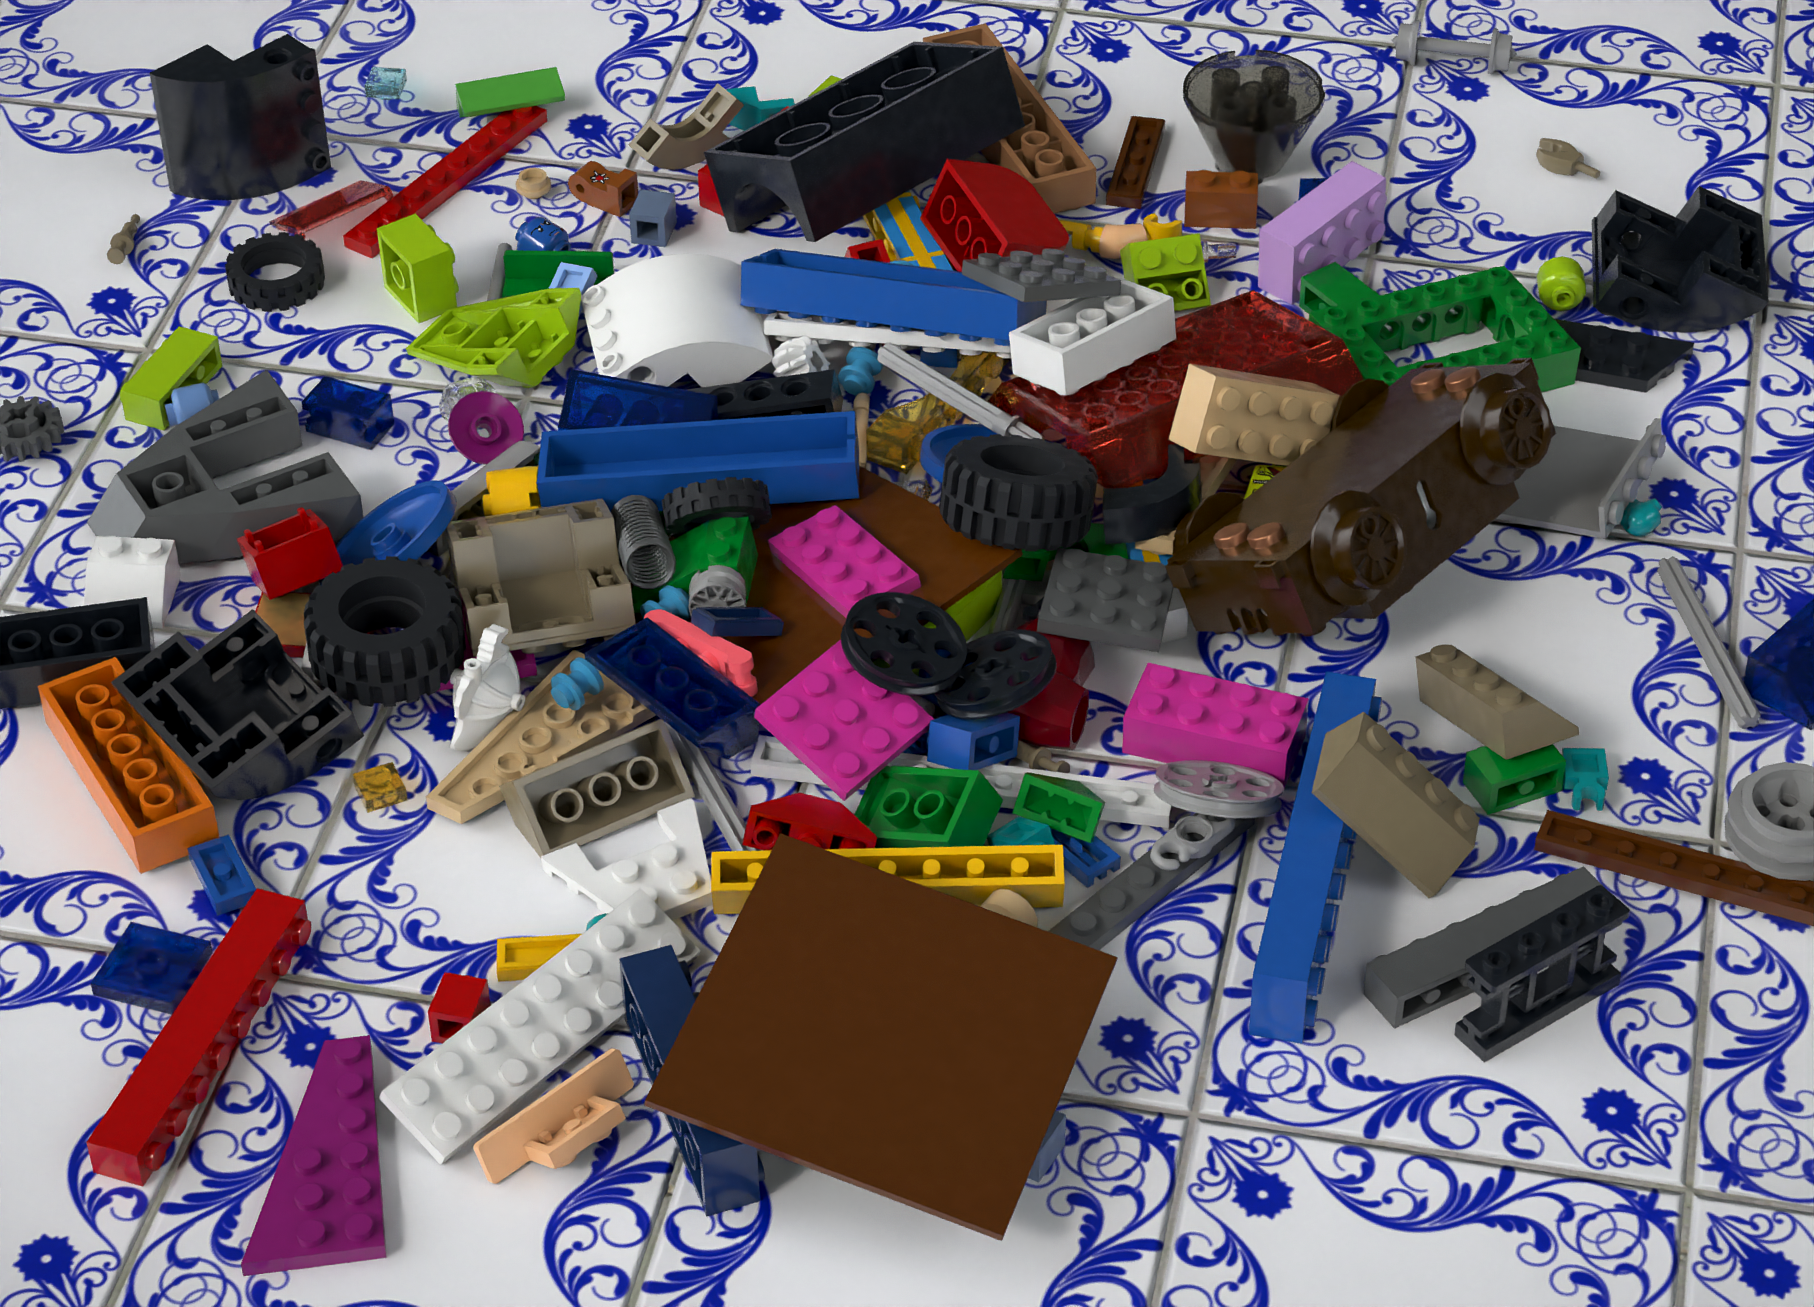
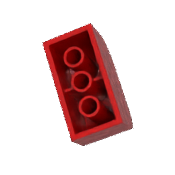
M946 159L920 217V220L949 261L959 272H962L963 260L978 259L980 253H993L1001 257H1010V252L1026 251L1033 255H1042L1043 249L1064 251L1069 241V235L1064 226L1028 180L1008 168L989 163Z

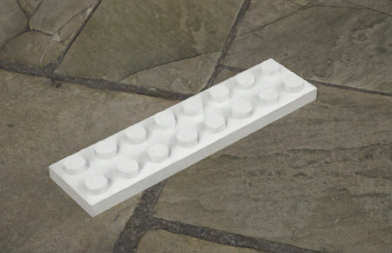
M640 888L381 1092L379 1099L438 1163L442 1165L624 1018L625 1011L623 1007L619 958L672 945L678 961L685 960L687 965L697 959L701 950Z

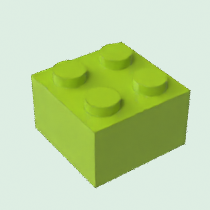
M413 214L377 228L384 287L418 323L442 315L447 309L457 307L456 293L459 291V286L453 274L452 265L455 263V254L450 244L444 243L436 235L431 225H426L417 214Z

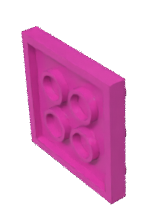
M841 640L756 708L754 718L843 801L847 800L925 734L930 728V721L934 720L909 695L888 691L861 676L847 660L841 646Z

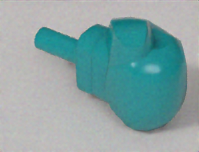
M1656 498L1645 502L1635 499L1634 502H1629L1625 508L1620 525L1627 533L1634 536L1642 537L1648 535L1661 524L1659 511L1662 506Z

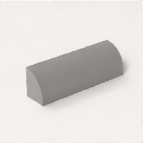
M518 441L454 488L451 492L456 497L457 506L450 522L484 517L483 495L489 494L486 473L500 469L539 466L540 446L528 441ZM446 530L427 550L437 557L449 549Z

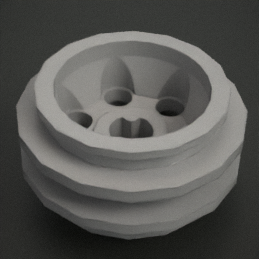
M1782 762L1763 766L1738 781L1728 799V812L1725 815V839L1741 862L1746 863L1756 871L1778 879L1814 881L1813 766Z

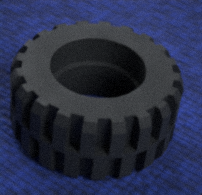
M995 434L989 437L975 436L971 440L964 439L960 441L946 455L939 504L940 514L953 531L961 532L963 537L970 540H979L981 544L1002 546L1003 549L1014 550V548L1025 549V551H1037V549L1052 551L1057 550L1058 547L1067 548L1075 542L1079 543L1091 529L1098 475L1093 464L1086 456L1081 457L1080 452L1074 449H1067L1064 445L1056 442L1049 443L1045 442L1044 439L1034 437L1033 439L1023 438L1020 435L1002 436L1001 434Z
M386 556V560H375V557L363 559L361 564H347L342 566L339 573L335 574L332 572L322 581V586L317 585L305 605L304 628L311 670L314 676L321 681V685L325 688L328 687L333 693L337 692V696L346 701L352 702L355 699L361 705L373 707L374 703H381L384 707L396 706V702L406 701L407 704L416 702L425 693L430 696L437 692L441 687L440 683L447 684L452 672L459 668L463 662L466 642L462 602L459 592L455 590V585L445 575L441 576V572L429 564L423 567L419 560L408 558L407 561H401L397 556ZM381 628H403L401 631L384 635L365 634Z

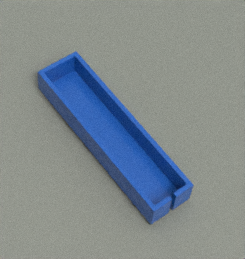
M772 249L760 254V256H754L741 261V306L754 307V311L759 314H772L778 310L788 312V317L798 319L809 318L810 315L822 316V321L827 323L844 322V319L856 321V326L877 327L878 324L890 325V330L895 332H909L913 328L923 329L924 334L927 336L940 337L946 336L947 333L959 334V339L964 341H979L984 337L994 339V344L1010 346L1009 332L1046 314L1047 301L1022 302L970 279L959 271L782 249Z
M855 411L545 431L541 435L537 486L542 508L603 498L611 512L613 506L622 498L630 495H642L651 499L657 505L659 511H663L662 499H664L667 493H673L674 489L679 487L686 488L688 484L694 482L705 483L709 479L717 478V481L724 480L726 477H736L737 480L752 478L753 481H763L768 486L770 504L859 498V441Z

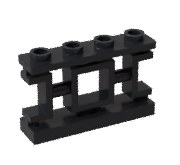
M1598 885L1466 959L1465 970L1472 975L1468 979L1467 985L1482 998L1481 1006L1463 1016V1019L1456 1023L1454 1035L1485 1063L1618 986L1621 972L1612 965V963L1616 962L1617 955L1604 944V939L1607 932L1620 926L1629 917L1630 909L1605 887ZM1549 966V968L1537 974V972Z

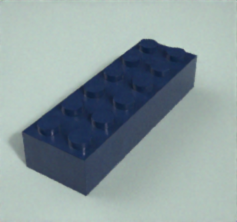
M672 945L619 958L625 1022L651 1085H653L699 995V992L692 993L690 989L692 979L689 967L685 960L678 961ZM663 1113L706 1217L760 1202L759 1182L765 1180L764 1167L757 1153L760 1149Z

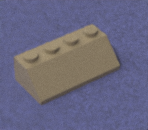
M1438 645L1433 647L1430 652L1415 656L1420 701L1505 760L1579 735L1578 726L1453 645Z
M1365 712L1360 713L1325 734L1312 794L1428 898L1435 896L1473 850L1480 818L1469 805L1464 804L1455 796L1441 779L1436 778L1418 762L1414 754L1406 751L1389 735L1382 725L1377 724Z
M664 718L643 725L499 786L515 826L540 858L574 843H577L578 846L584 845L656 814L661 809L695 797Z

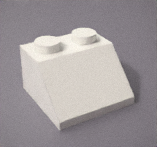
M96 536L86 562L84 606L147 597L153 628L163 629L181 578L175 540Z

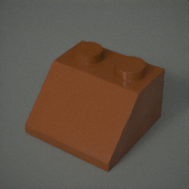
M1186 171L1184 227L1256 229L1258 173H1248L1245 171Z

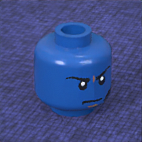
M536 217L529 223L524 222L517 230L515 236L516 241H518L517 250L570 251L571 249L567 232L544 217Z

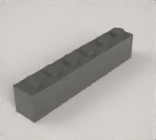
M1583 866L1568 874H1561L1552 881L1532 890H1525L1518 896L1501 904L1487 907L1481 913L1461 922H1454L1432 935L1416 939L1409 945L1394 952L1380 955L1366 964L1363 994L1394 1029L1474 993L1467 985L1468 979L1472 975L1465 970L1466 959L1594 887L1603 885Z

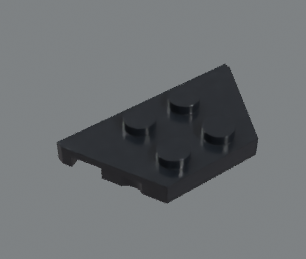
M1555 319L1581 347L1575 381L1646 393L1657 385L1658 380L1666 378L1674 372L1675 364L1683 358L1688 361L1692 357L1694 342L1647 335L1643 332L1612 329L1603 325L1594 326Z

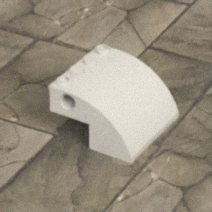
M691 253L663 255L623 268L599 284L591 286L581 295V303L601 384L629 411H632L687 373L701 387L738 383L770 363L774 357L768 336L764 335V323L761 314L756 313L754 307L741 306V265L727 259Z

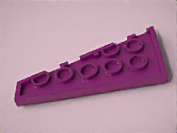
M370 1035L324 1041L241 1262L243 1276L387 1258Z

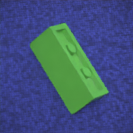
M557 67L455 84L457 110L460 118L565 100V92Z

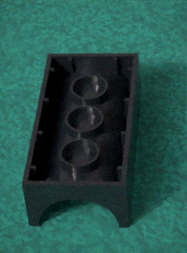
M912 42L705 151L704 155L729 231L739 232L781 208L788 206L800 224L806 241L816 242L941 173L946 159L965 160L1023 128L1025 123L1003 47Z

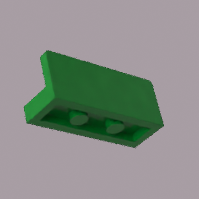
M506 250L503 256L505 283L502 298L549 289L561 262L593 268L597 274L594 285H597L615 274L613 253L599 251Z

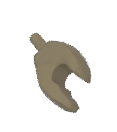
M1550 138L1540 139V148L1537 149L1536 157L1540 165L1546 170L1560 175L1573 176L1580 171L1596 179L1600 176L1599 170L1584 164V156L1570 143Z

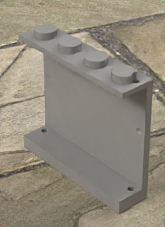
M1655 418L1652 424L1646 427V433L1641 440L1554 426L1556 434L1551 438L1547 454L1539 464L1526 469L1521 477L1514 481L1520 499L1496 519L1606 539L1613 527L1620 524L1624 510L1629 502H1634L1636 499L1638 488L1643 480H1648L1650 477L1652 466L1657 458H1661L1665 452L1666 437L1661 433L1660 418Z

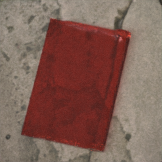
M360 180L271 220L269 223L276 226L278 230L302 235L305 239L306 232L382 197L389 201L393 199V193L389 186Z

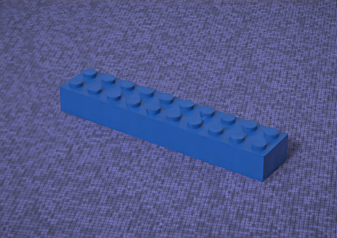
M1327 671L1325 673L1253 971L1249 1035L1302 1044L1306 1026H1315L1319 1001L1312 998L1318 994L1321 995L1323 991L1326 968L1320 967V963H1329L1333 936H1327V931H1336L1340 905L1334 904V900H1343L1347 875L1341 874V869H1350L1353 844L1347 842L1348 839L1356 840L1357 833L1313 795L1312 789L1325 734L1362 712H1365L1375 722H1379L1382 697L1375 696L1376 679Z

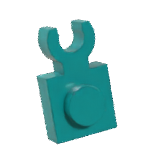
M1562 748L1561 755L1566 760L1563 780L1564 789H1573L1571 800L1573 809L1580 810L1582 799H1591L1596 803L1597 811H1602L1605 802V790H1607L1609 780L1605 748Z

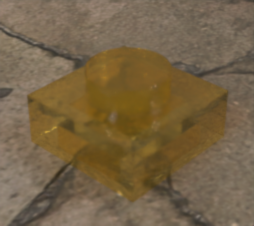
M393 762L352 774L354 787L367 813L408 801L406 788Z

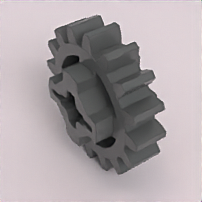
M19 396L15 403H11L7 399L3 400V405L0 407V454H3L4 461H9L12 457L18 456L19 461L22 462L25 460L26 455L30 454L34 458H39V452L42 450L51 452L53 450L52 443H60L62 441L60 435L64 433L62 417L58 407L52 408L51 401L47 400L40 404L39 398L36 396L30 401H25L23 396Z

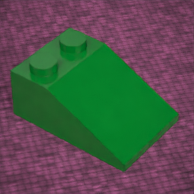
M722 517L708 520L670 541L676 559V570L671 580L655 589H641L633 585L631 592L634 613H641L640 607L646 601L651 600L656 603L660 601L659 591L665 586L681 588L689 595L691 579L698 571L702 573L708 570V566L722 565L736 570L745 580V599L747 604L758 558L749 517Z
M886 766L870 779L854 815L877 836L875 848L984 846L1003 799L980 770Z

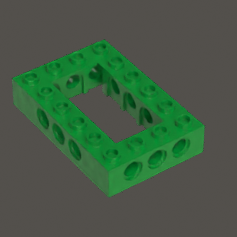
M1505 266L1493 267L1480 272L1459 275L1455 278L1431 282L1405 290H1397L1392 293L1363 298L1359 301L1309 312L1305 350L1314 357L1316 363L1329 375V378L1343 393L1352 384L1364 379L1381 380L1391 386L1408 371L1418 369L1424 363L1442 362L1444 367L1507 364L1515 358H1532L1539 377L1537 381L1540 390L1545 392L1575 383L1581 347ZM1480 321L1493 334L1492 338L1498 342L1397 367L1384 353L1398 348L1400 350L1408 349L1410 345L1431 340L1437 342L1440 341V338L1463 332L1465 334L1473 333L1479 329Z

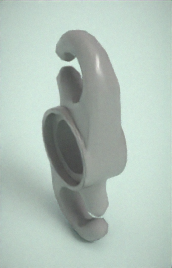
M1204 814L1183 817L1177 821L1174 828L1153 844L1150 858L1154 865L1160 869L1167 871L1177 870L1180 866L1179 861L1187 862L1190 858L1197 859L1208 855L1213 846L1233 831L1236 818L1224 817L1226 820L1214 822L1209 821L1208 815ZM1187 833H1198L1204 839L1191 842L1182 836ZM1167 852L1179 854V861L1176 859H1165L1161 854Z

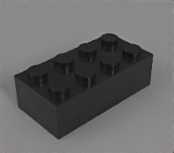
M147 597L0 617V709L41 703L38 690L39 685L116 657L126 671L155 649V642Z

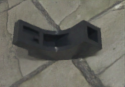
M1178 444L1168 445V468L1157 480L1136 487L1103 489L1105 544L1132 543L1168 534L1177 529L1178 523L1187 513L1198 507L1202 502L1200 463L1193 464V459H1185L1184 447Z

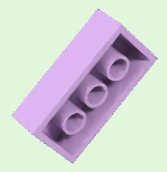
M1351 161L1259 229L1258 287L1293 305L1300 299L1302 276L1333 262L1344 266L1350 260H1354L1371 244L1378 242L1385 231L1386 177Z

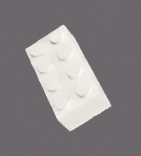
M1118 278L1121 280L1120 295L1077 298L1009 332L1013 374L1029 380L1033 384H1039L1054 390L1060 395H1072L1091 382L1104 379L1107 374L1121 367L1131 365L1134 360L1150 352L1158 351L1161 349V346L1175 340L1176 327L1173 297Z

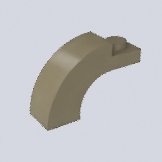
M717 83L688 118L673 125H661L650 118L628 145L647 162L658 168L674 170L690 167L706 159L705 151L730 139L723 131L744 104Z

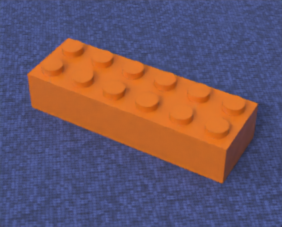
M114 657L39 685L38 690L46 724L139 873L142 874L189 855L187 848L219 838L214 806L190 769L113 687L111 682L125 672L118 659Z

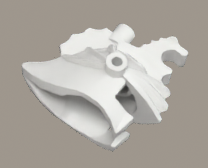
M492 624L489 628L483 630L480 645L478 646L477 659H467L464 662V670L457 668L450 677V683L453 684L454 691L453 707L456 722L449 748L455 751L475 748L513 710L520 711L525 703V696L520 694L521 684L516 662L509 651V646L501 643L502 639L508 634V629L496 624Z

